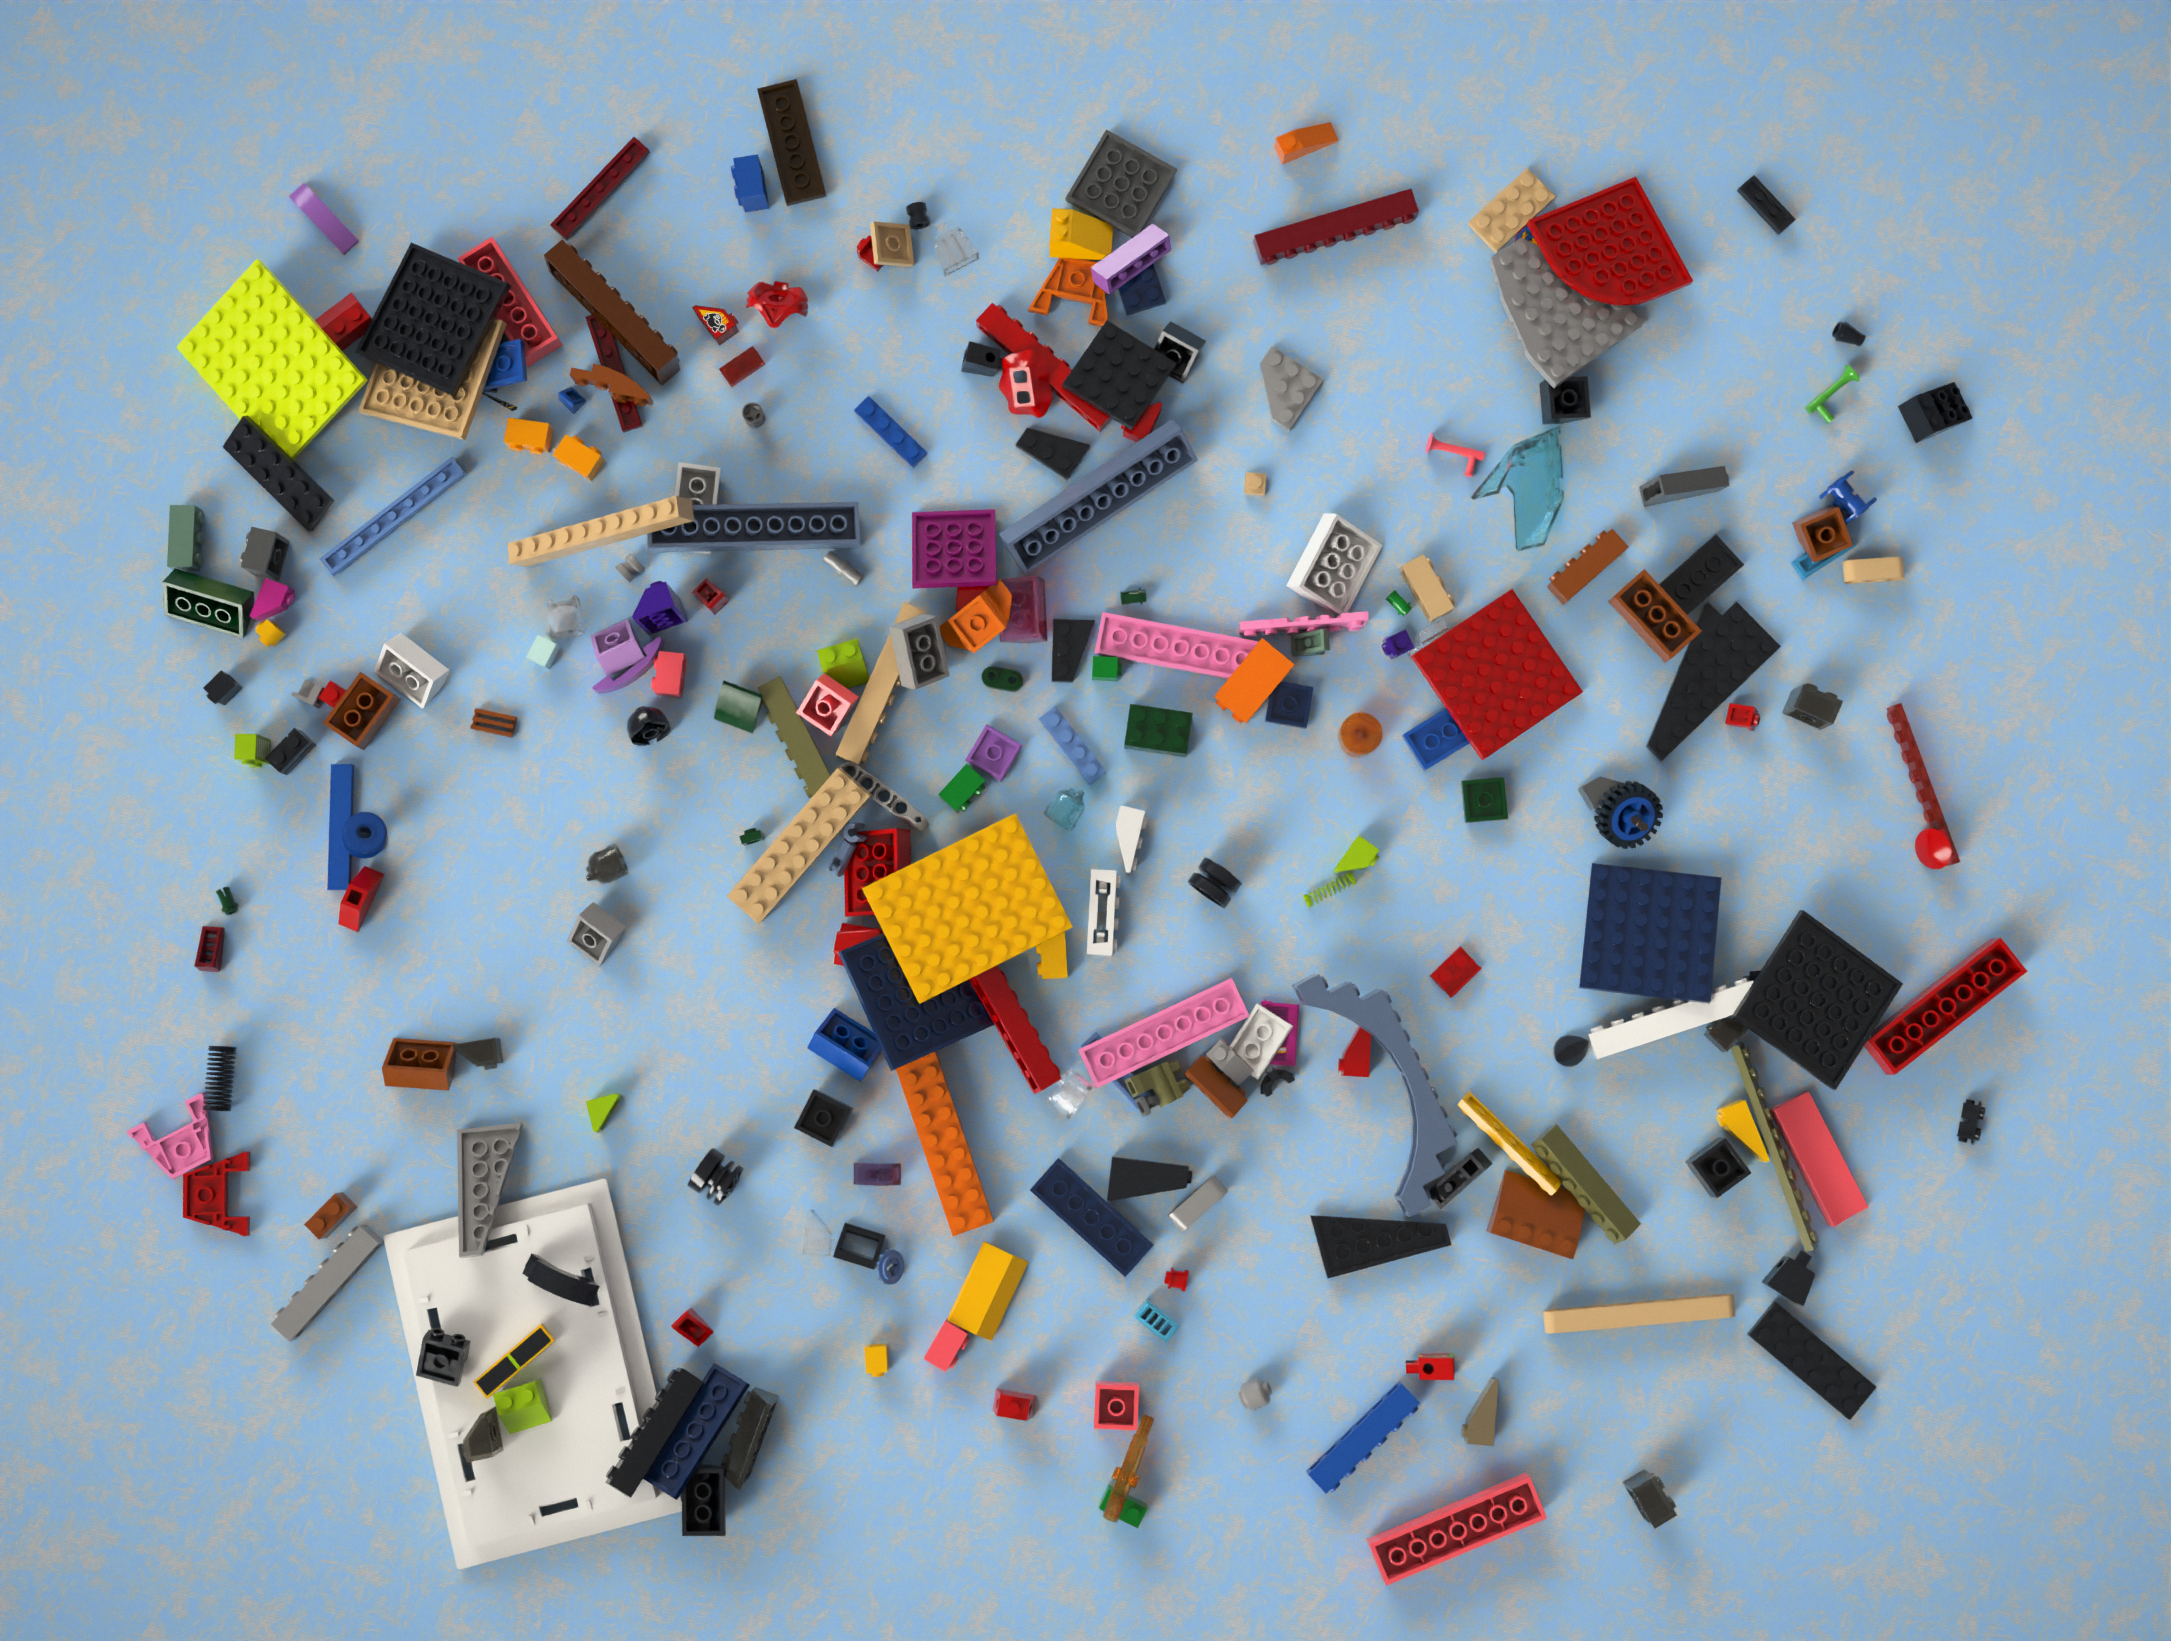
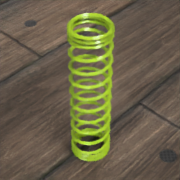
M1351 872L1345 874V878L1342 876L1340 877V880L1336 878V883L1334 881H1331V885L1327 883V888L1323 885L1322 889L1318 888V892L1316 890H1313V894L1309 892V896L1305 894L1303 895V898L1307 906L1310 908L1314 905L1310 894L1315 899L1316 903H1318L1317 898L1315 896V892L1319 896L1320 900L1323 901L1319 890L1327 899L1324 888L1332 897L1328 885L1336 894L1333 883L1336 885L1339 892H1341L1337 880L1340 882L1343 889L1345 890L1342 878L1350 888L1346 876L1349 878L1352 885H1355L1357 883L1355 877Z

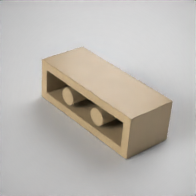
M1422 554L1402 565L1399 571L1428 622L1432 623L1452 612L1455 603L1449 593L1446 594L1443 589L1444 583L1441 577L1435 575L1433 571L1434 565L1430 558H1426Z

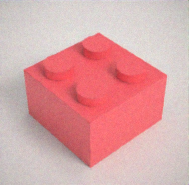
M824 673L813 684L797 714L829 736H832L841 728L859 696Z
M1096 1381L1094 1429H1138L1139 1383Z

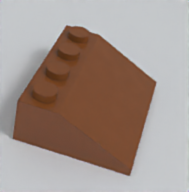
M1505 1170L1486 1231L1574 1259L1585 1208L1579 1205L1577 1199L1569 1190L1559 1187L1553 1195H1550L1534 1179Z

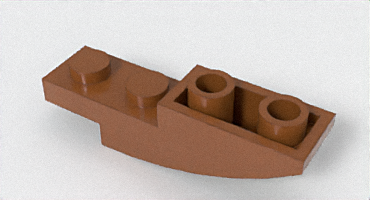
M593 364L592 371L571 367L570 377L577 385H595V388L605 391L609 388L608 392L618 402H626L628 400L633 401L638 406L653 405L654 401L640 385L616 370Z

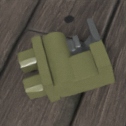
M1178 1061L1164 1062L1124 1080L1132 1098L1153 1089V1096L1146 1099L1143 1096L1134 1099L1142 1117L1149 1115L1152 1107L1157 1105L1160 1108L1183 1097V1094L1190 1089L1186 1079L1177 1082L1174 1074L1181 1071Z

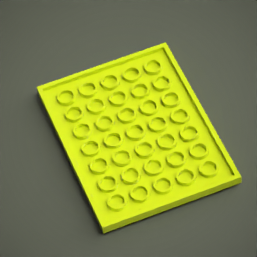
M256 259L176 347L239 419L242 416L248 415L293 460L368 381L259 259Z

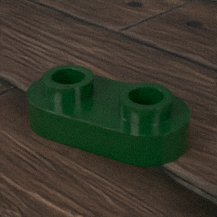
M991 666L987 667L982 673V682L988 688L1017 692L1023 686L1022 675L1015 670ZM994 673L996 675V678L994 680L988 679V675ZM1011 677L1016 678L1015 684L1009 683Z

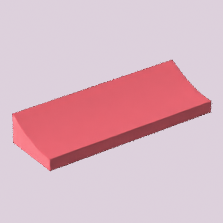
M1809 1091L1771 1108L1774 1121L1828 1226L1836 1227L1851 1216L1868 1208Z

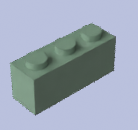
M170 505L167 567L172 570L176 568L182 571H200V565L203 562L201 545L204 542L202 524H204L205 516L202 509L195 505Z

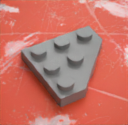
M1271 346L1260 363L1261 373L1269 403L1271 420L1289 432L1322 384L1323 379Z

